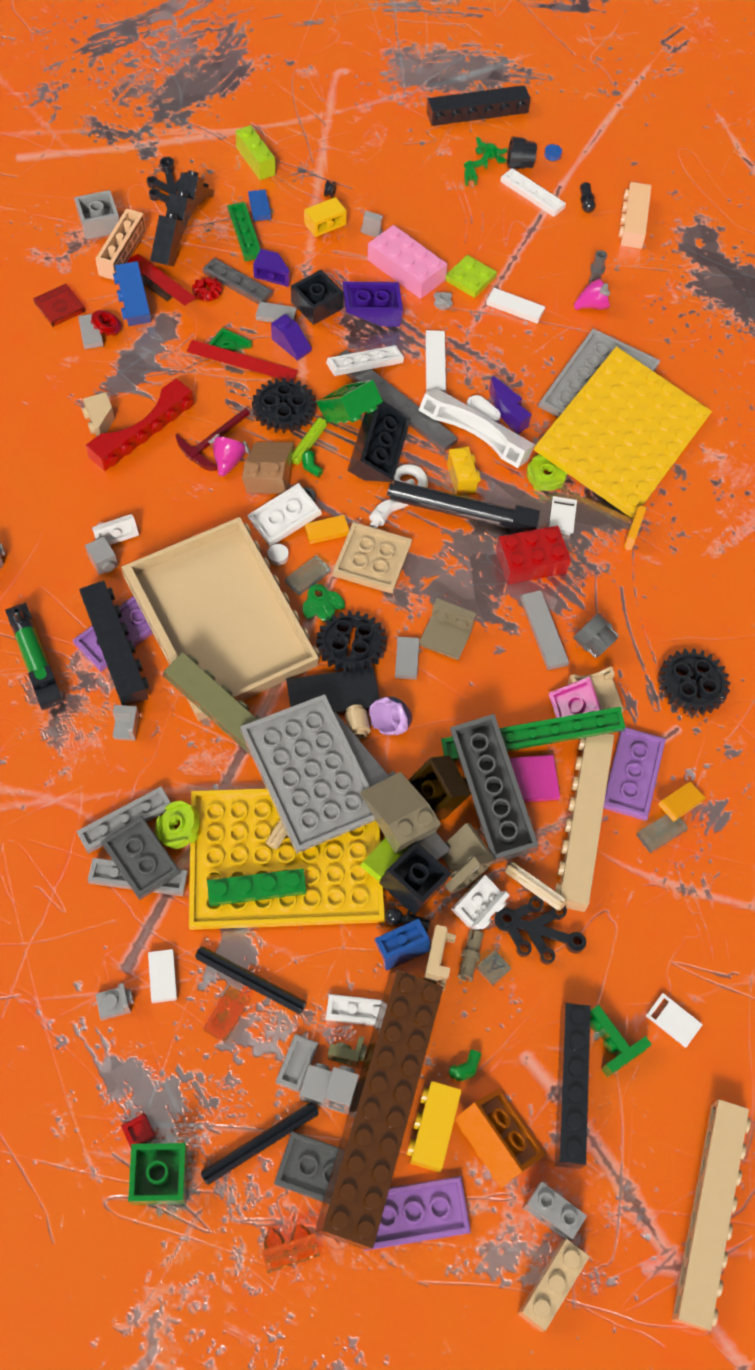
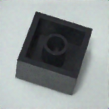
M322 270L291 285V303L313 325L343 309V291Z
M416 841L386 870L379 884L415 916L445 885L452 873Z

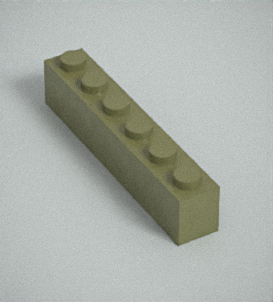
M182 652L163 672V677L251 755L241 734L240 726L261 718L257 715L254 717L248 711L249 707L243 701L239 700L237 702L231 696L233 693L225 685L220 686L214 681L216 679L215 676L208 670L203 671L198 666V661L192 655L186 656Z

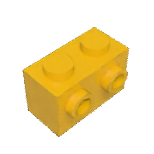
M334 197L304 209V224L314 237L346 225L347 211L338 199Z
M469 447L449 449L447 467L455 494L459 496L476 494L477 484L480 482V473L475 469L474 454L470 453Z

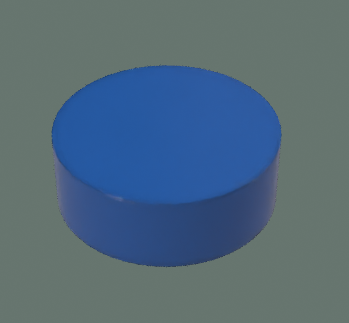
M550 144L546 146L544 156L549 161H557L561 158L562 149L558 145Z

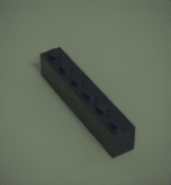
M525 85L439 96L427 99L426 113L431 126L525 114L529 112L531 98Z
M104 581L80 588L79 591L121 705L130 706L147 700L148 695L146 691L150 690L146 677L141 678L139 673L143 671L139 658L134 660L133 654L136 651L132 640L127 641L126 636L129 635L126 624L119 621L122 614L119 606L113 605L112 600H115L112 588H107Z
M565 1003L560 1012L555 1166L581 1169L586 1165L591 1006Z

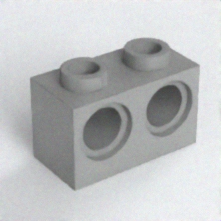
M543 1182L536 1186L523 1207L524 1210L564 1240L568 1239L569 1241L573 1240L587 1217L586 1214Z

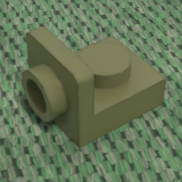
M359 1036L356 1050H352L350 1045L337 1042L336 1045L330 1044L327 1059L357 1068L358 1061H364L367 1046L363 1045L364 1037Z

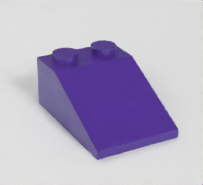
M343 281L346 313L381 327H400L403 307L399 282Z

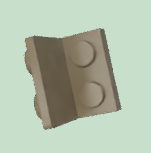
M436 598L433 604L432 616L419 641V645L459 660L474 628L477 613Z
M470 823L464 824L446 842V845L451 850L443 857V860L452 871V879L445 886L450 893L466 889L496 861Z

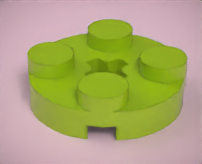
M540 454L535 456L528 464L526 472L529 482L536 491H552L562 488L567 477L565 471ZM544 470H547L548 472H551V474L547 475L543 472Z
M175 801L168 804L164 808L166 811L163 816L159 815L156 821L155 833L158 840L172 849H180L189 843L195 842L198 838L197 831L200 823L197 808L183 801ZM180 820L179 827L175 829V825H177L178 821Z

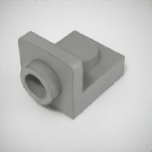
M124 983L118 984L119 988L95 994L101 1021L131 1013L130 1004H134L131 989H127Z

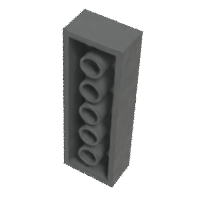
M495 714L450 727L451 736L471 792V798L488 850L496 860L493 864L538 851L539 845Z

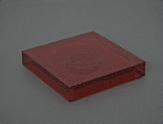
M66 283L33 298L34 304L52 327L86 312L85 306Z

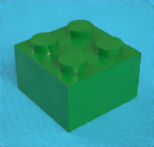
M131 1144L128 1202L131 1205L186 1204L187 1144Z

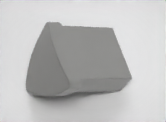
M366 211L363 217L361 232L372 237H378L382 234L383 216Z

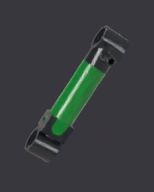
M27 603L5 609L41 710L43 711L64 703Z

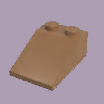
M294 442L254 443L245 461L242 475L247 493L282 494L288 489Z

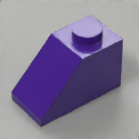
M260 249L253 263L254 278L289 287L290 271L280 255L272 251Z
M284 314L271 323L272 340L297 361L312 351L301 328L288 315Z

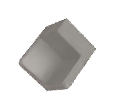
M114 705L113 716L115 725L113 738L136 741L140 717L137 706Z

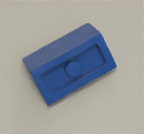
M419 919L375 938V944L383 958L386 971L430 951V938Z

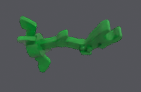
M476 137L478 147L475 148V152L477 155L482 153L484 155L479 160L473 162L469 160L464 163V168H466L464 170V185L468 186V181L470 180L474 181V185H477L478 176L476 175L475 168L484 166L487 169L489 159L495 158L498 163H506V158L500 155L505 154L508 149L503 148L501 150L493 143L487 144L482 142L479 137Z

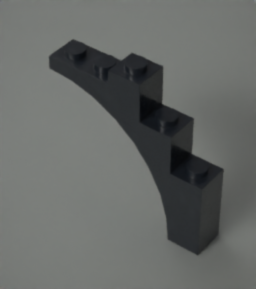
M188 170L187 174L181 172L177 195L170 193L166 216L159 215L150 261L174 266L180 241L191 215L204 199L213 197L214 190L209 188V184L204 183V178L198 177L199 173Z

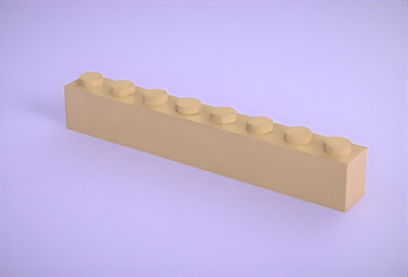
M613 734L581 738L578 749L582 751L581 757L577 756L575 770H578V776H574L571 790H575L574 798H570L568 811H572L571 819L567 818L564 831L568 832V837L562 843L561 853L565 854L564 862L560 861L557 875L561 876L560 884L556 883L555 891L566 899V908L585 912L590 900L614 741Z
M719 1099L711 1105L672 1316L674 1321L703 1331L711 1330L712 1326L716 1325L718 1319V1309L715 1308L717 1297L721 1296L723 1290V1280H720L722 1268L726 1267L728 1252L725 1251L726 1242L730 1240L733 1231L730 1218L731 1213H734L737 1207V1197L734 1196L735 1189L741 1182L742 1170L739 1169L740 1160L744 1159L747 1148L744 1143L745 1133L749 1132L751 1118L748 1117L749 1109Z

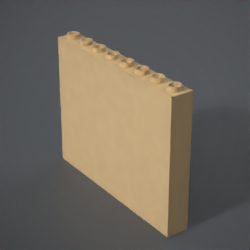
M240 517L122 566L123 577L168 664L170 665L182 652L186 656L192 655L198 661V666L203 671L208 670L215 676L216 679L214 681L220 686L225 685L233 693L231 696L237 702L239 700L244 701L285 682L286 679L294 678L318 667V659L320 658L316 646H312L309 642L310 636L306 628L300 626L297 612L290 608L287 594L281 592L277 576L271 574L267 558H262L258 542L252 540L248 524H244ZM188 700L198 721L207 718L200 709Z

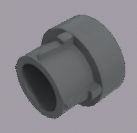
M599 612L573 639L586 652L589 651L596 658L618 639L619 635L612 629V624Z

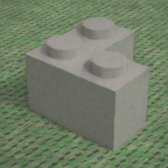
M315 1063V1066L308 1065L299 1099L349 1115L359 1074H355L353 1068L340 1065V1068L333 1067L332 1071H329L330 1067L320 1063Z

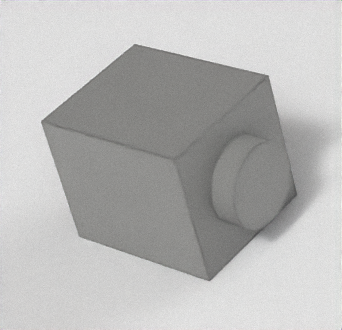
M105 537L85 545L88 558L99 575L111 572L114 568L118 567L116 555Z

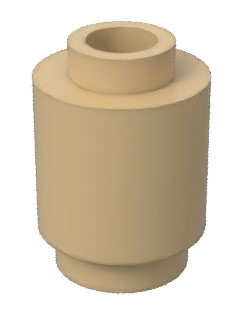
M362 705L349 706L345 714L346 724L358 740L364 739L371 731L367 711Z

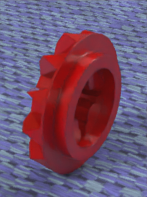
M210 276L208 278L201 277V280H195V284L192 285V292L199 300L212 301L221 295L222 285L221 282H218L217 278L211 279Z
M104 310L93 312L90 323L94 325V329L100 331V334L105 333L108 337L109 335L115 336L119 333L121 323L115 315Z

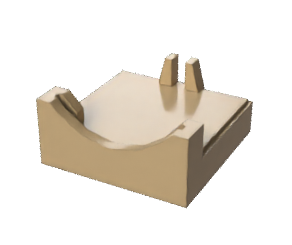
M612 667L591 675H570L567 685L587 677L592 679L602 710L621 707L622 713L624 711L613 681L615 673Z
M436 925L424 980L444 987V991L446 979L449 978L450 968L440 966L445 942L454 943L456 935L447 933V927Z

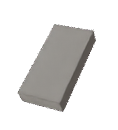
M260 302L256 313V320L272 323L284 314L295 320L297 307Z
M92 314L78 316L84 349L103 346L100 331L94 329V325L90 323Z
M397 638L395 678L417 680L419 638Z
M295 1034L275 1083L300 1093L308 1065H311L319 1044Z

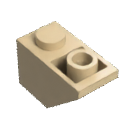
M106 392L84 398L85 407L81 409L85 420L89 419L90 421L88 422V427L91 434L95 433L97 437L101 433H107L115 418Z

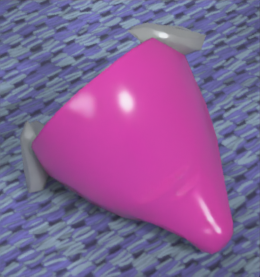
M600 278L592 281L577 298L574 309H608L610 307L608 283L604 284Z
M216 434L208 441L210 444L213 443V453L218 466L219 476H225L232 470L245 452L247 454L250 453V448L244 440L241 443Z

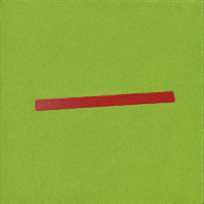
M136 254L128 259V263L138 261L142 274L184 306L196 299L195 296L141 255Z
M195 340L190 341L187 349L188 353L278 379L285 377L286 381H290L293 378L294 382L298 372L296 369Z

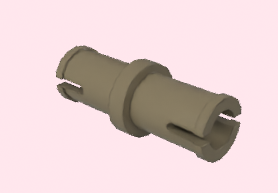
M469 930L465 949L461 952L462 962L457 977L463 981H467V978L469 982L473 981L476 963L480 961L481 955L479 951L484 934L477 930Z

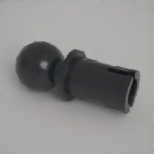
M585 182L580 186V200L583 211L591 213L596 207L595 197L591 191V184Z
M391 907L384 913V921L390 926H397L399 924L404 926L419 919L426 933L428 932L430 919L410 914V911L403 915L396 907Z

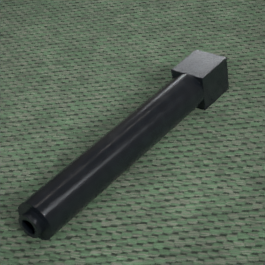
M394 480V484H389L387 495L391 496V501L508 528L511 534L536 530L538 526L540 510L516 505L514 509Z

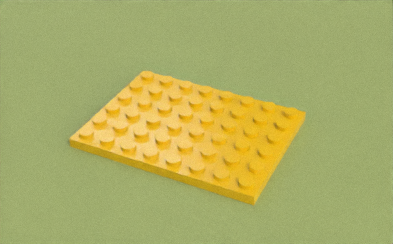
M616 346L536 444L534 451L633 519L638 506H643L712 411Z
M267 789L191 791V806L197 808L200 823L197 831L198 838L195 842L190 843V930L384 922L383 886L360 867L362 862L380 844V829L376 821L296 854L288 834L278 849H273L266 843V840L280 820ZM304 868L306 895L209 906L207 880Z

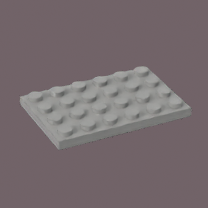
M592 329L541 399L539 408L559 417L616 346L654 372L658 368L660 360L598 330Z
M325 694L240 726L241 734L296 854L376 821L360 795L361 791L370 786Z

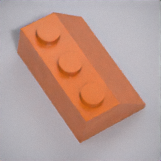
M500 1088L477 1100L455 1118L461 1132L470 1141L476 1154L482 1159L489 1169L492 1178L497 1181L501 1188L546 1155Z

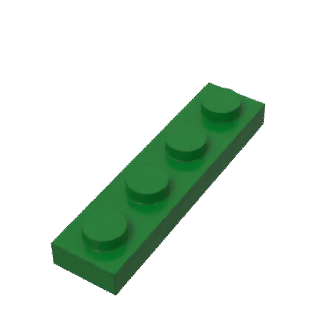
M245 202L227 205L244 262L255 260L260 251V246Z
M304 868L207 880L209 906L306 895Z

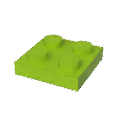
M466 255L446 274L445 281L475 298L496 278L497 272L471 256Z

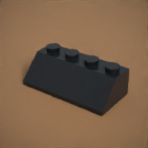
M383 401L377 405L378 409L375 411L365 412L347 470L365 481L392 482L394 480L411 419Z

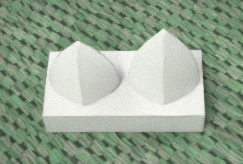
M132 514L106 523L99 522L95 527H92L95 539L105 537L109 545L139 535Z

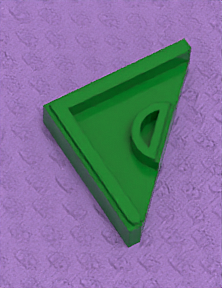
M221 328L209 345L237 351L251 348L252 341L225 328Z

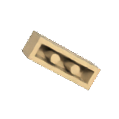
M568 1239L561 1241L518 1314L540 1332L546 1331L590 1256Z

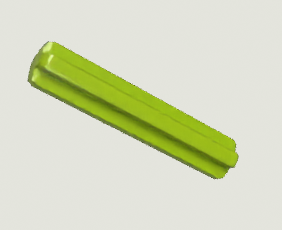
M318 418L293 451L292 463L300 464L302 454L310 450L326 428L325 419Z

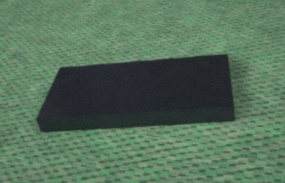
M373 667L371 670L364 668V673L356 669L355 674L352 673V670H348L346 674L340 671L286 679L290 707L325 694L333 712L343 715L346 714V709L352 705H362L366 711H369L370 705L377 699H380Z

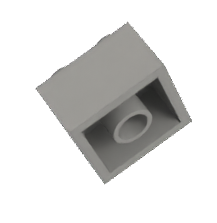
M111 191L74 197L85 239L110 235L119 221V215Z

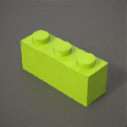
M250 125L235 130L236 148L259 180L276 175L275 157L253 127Z

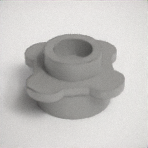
M434 293V305L438 309L446 310L452 306L451 293Z

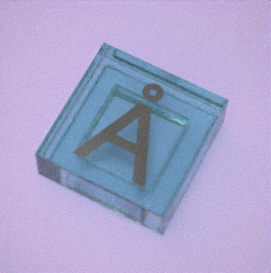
M495 950L476 967L492 986L511 970V967Z

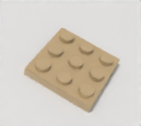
M353 522L334 567L333 576L393 594L412 545V539Z

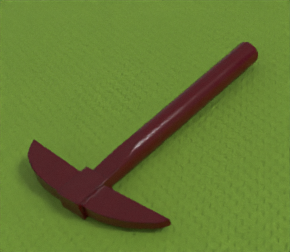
M247 408L243 409L196 446L193 445L191 447L176 433L178 446L189 460L194 461L201 468L208 471H216L217 466L201 455V452L211 445L208 442L216 434H219L220 437L250 415V411Z

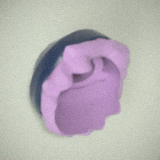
M383 697L370 705L369 716L371 717V725L374 729H378L381 734H403L412 723V714L409 708L396 697Z

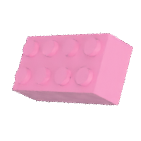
M394 225L368 243V261L420 299L445 281L447 263Z

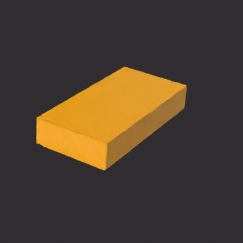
M638 506L624 549L632 550L647 507Z
M344 515L304 525L310 544L345 537L349 533V527Z
M688 782L661 800L658 805L675 822L701 804L706 798L691 782Z

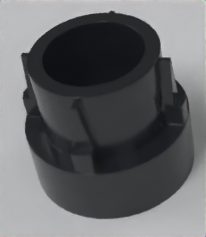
M512 136L508 148L507 168H533L537 153V143Z

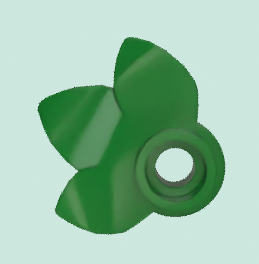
M315 584L309 588L307 593L308 599L303 603L302 610L306 619L317 615L323 622L325 620L332 622V615L335 614V609H344L345 603L337 592L328 591L325 586ZM320 591L322 593V596L317 597L315 595V592Z

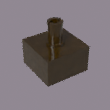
M450 755L431 757L408 780L428 802L438 820L447 818L471 795L466 779L462 778Z

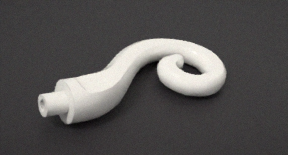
M405 464L397 467L394 480L403 482L400 480L401 476L406 474L412 475L418 480V486L428 488V477L419 466ZM409 479V480H407V481L405 482V483H409V484H414V485H415V482H414L413 479ZM390 499L383 501L371 513L369 517L371 521L370 527L377 529L378 526L384 525L391 513L409 505L391 501Z

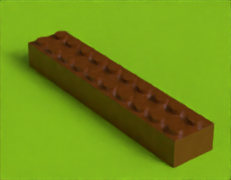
M396 970L389 976L318 1217L315 1233L364 1250L374 1248L444 987L400 970Z

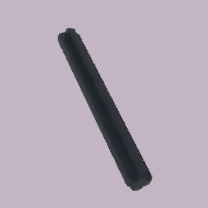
M203 946L197 950L195 958L200 962L297 1014H301L306 1007L305 1000Z
M313 1102L308 1103L202 1170L201 1176L207 1185L211 1184L318 1116L319 1111Z

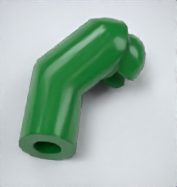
M311 450L305 451L302 454L303 469L319 478L323 473V469L315 464V453Z
M470 1050L465 1063L458 1066L454 1064L450 1067L449 1076L452 1079H456V1081H464L475 1076L482 1053Z

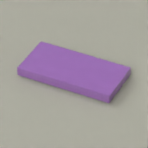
M134 596L119 606L122 614L119 621L120 623L125 622L129 633L126 639L127 641L132 640L134 647H136L153 633ZM91 626L72 641L86 658L102 672L107 668V664L94 629Z
M627 727L625 731H620L606 787L604 809L644 821L648 819L666 741L665 738Z
M461 1176L389 1188L374 1248L364 1251L471 1233Z

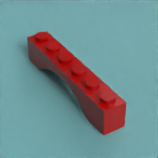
M175 378L161 389L156 406L143 420L124 430L101 433L87 443L88 457L104 471L115 466L119 460L129 455L136 447L145 443L156 432L161 431L164 426L174 421L185 410L190 409L194 404L192 390Z

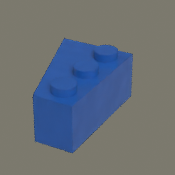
M138 261L115 265L116 273H113L115 285L119 286L117 291L118 300L123 302L124 308H121L123 320L127 319L128 326L150 323V312Z

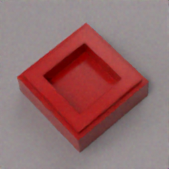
M146 1113L121 1125L130 1148L131 1144H147L156 1139Z

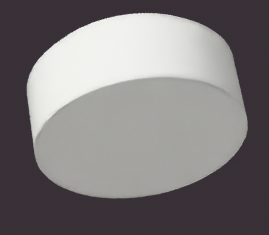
M274 544L268 549V560L271 564L283 565L288 561L289 553L286 546Z

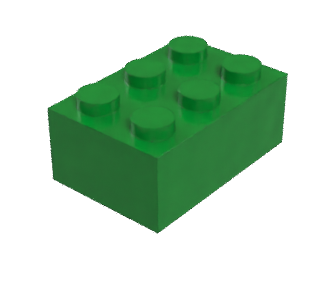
M372 379L348 383L316 402L326 423L334 422V424L348 421L352 423L359 420L364 412L370 413L378 409L377 405L382 403L383 400Z

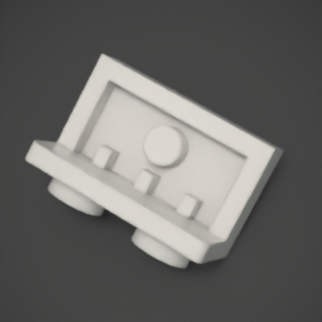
M481 875L451 910L470 930H482L491 922L490 917L495 912H499L504 908L507 903L505 900L510 894L507 891L501 892L486 875Z

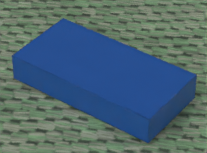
M266 190L248 191L253 221L271 220Z

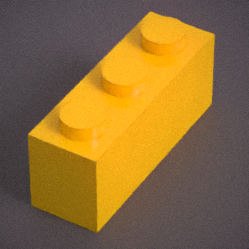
M431 1081L429 1088L424 1087L420 1103L425 1104L423 1113H417L414 1129L418 1130L416 1140H410L407 1155L411 1156L410 1164L441 1172L461 1094L460 1089Z

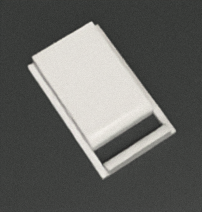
M553 496L549 527L559 526L561 534L571 535L574 531L577 500ZM554 501H555V502H561V503L574 504V506L564 505V504H557V503H554Z
M662 993L646 1015L647 1018L685 1048L703 1025L664 993ZM665 998L669 1003L655 1020L651 1015Z

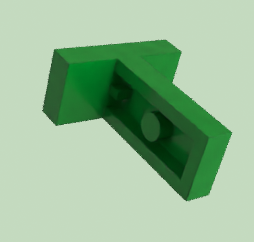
M600 1005L591 1009V1029L601 1035L607 1051L610 1054L614 1053L616 1058L601 1069L608 1078L646 1051L652 1044L645 1036L630 1047Z

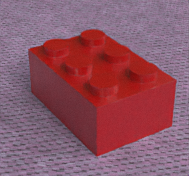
M559 526L498 537L495 551L507 585L567 573L571 558Z

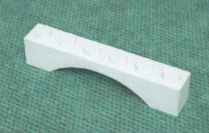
M438 388L428 391L423 397L419 408L420 412L434 420L455 425L476 435L490 445L501 459L516 468H519L528 461L535 444Z

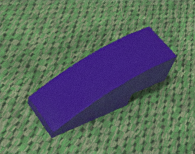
M493 376L489 388L491 400L500 411V417L519 435L529 427L531 414L521 406L522 398Z

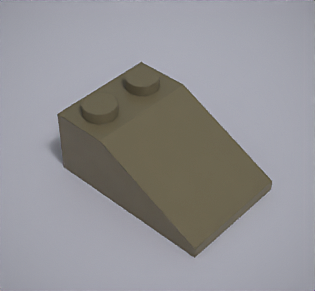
M401 772L360 792L395 854L410 847L416 841L419 842L436 833L441 825L428 802Z

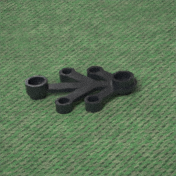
M163 157L160 160V168L165 173L167 184L158 180L155 176H149L147 178V186L152 188L149 190V198L153 201L160 200L164 202L167 208L170 193L177 195L179 180L174 183L172 174L175 168L174 160L170 157ZM156 187L169 193V196L160 193Z
M538 896L532 897L529 903L515 910L503 908L495 914L494 922L496 927L501 931L508 932L520 957H527L532 950V946L528 941H523L518 929L527 932L540 954V961L545 965H549L554 961L555 952L547 948L542 937L564 943L567 950L574 954L582 952L586 946V938L579 932L567 934L544 926L556 919H563L567 914L566 906L561 909L563 911L562 915H558L555 912V908H553L551 911L531 921L520 919L531 912L537 913L542 910L544 901ZM533 901L539 902L540 907H538V908L534 907V906L532 905V902H533ZM509 916L511 921L505 922L502 917ZM573 938L580 939L581 944L576 945L573 942ZM520 946H526L528 952H522ZM549 953L552 959L546 960L543 954Z

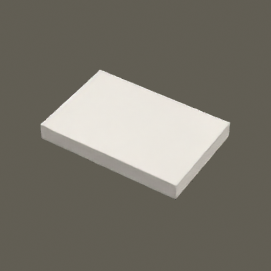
M298 483L247 516L266 543L271 547L322 513Z

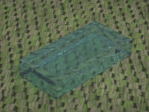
M316 555L286 577L285 583L300 596L312 585L331 572V568Z
M666 814L637 832L636 836L649 853H652L686 832L688 827L681 818L673 822Z

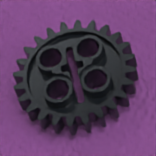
M283 377L282 382H279L277 378H275V383L268 380V386L261 384V390L256 389V395H253V415L256 416V421H260L261 426L267 424V430L273 427L275 433L279 429H282L283 434H285L286 429L293 433V428L301 430V425L306 427L307 421H312V416H315V395H312L311 389L307 390L306 384L301 386V381L293 383V378L289 382H286L285 377Z
M348 611L347 616L340 612L339 618L332 615V622L325 620V626H320L316 645L319 654L322 655V661H327L328 667L335 665V671L343 668L344 674L347 673L348 669H351L353 674L356 673V669L364 673V667L371 670L372 663L378 665L379 658H384V652L387 649L385 629H381V623L375 624V617L369 620L367 613L361 617L360 611H357L355 615ZM356 627L355 639H353L351 655L350 657H347L349 652V645L351 644L352 631L353 628Z
M684 649L682 655L676 651L674 656L669 655L667 661L664 660L658 672L660 676L657 682L661 683L658 689L665 690L662 697H669L670 699L667 704L675 703V710L682 707L683 714L691 710L692 716H695L697 711L703 716L706 710L712 713L714 708L719 709L730 692L728 687L731 682L726 681L729 674L723 673L726 667H718L720 660L712 661V654L705 657L703 650L700 654H697L696 650L693 649L689 654L687 649Z

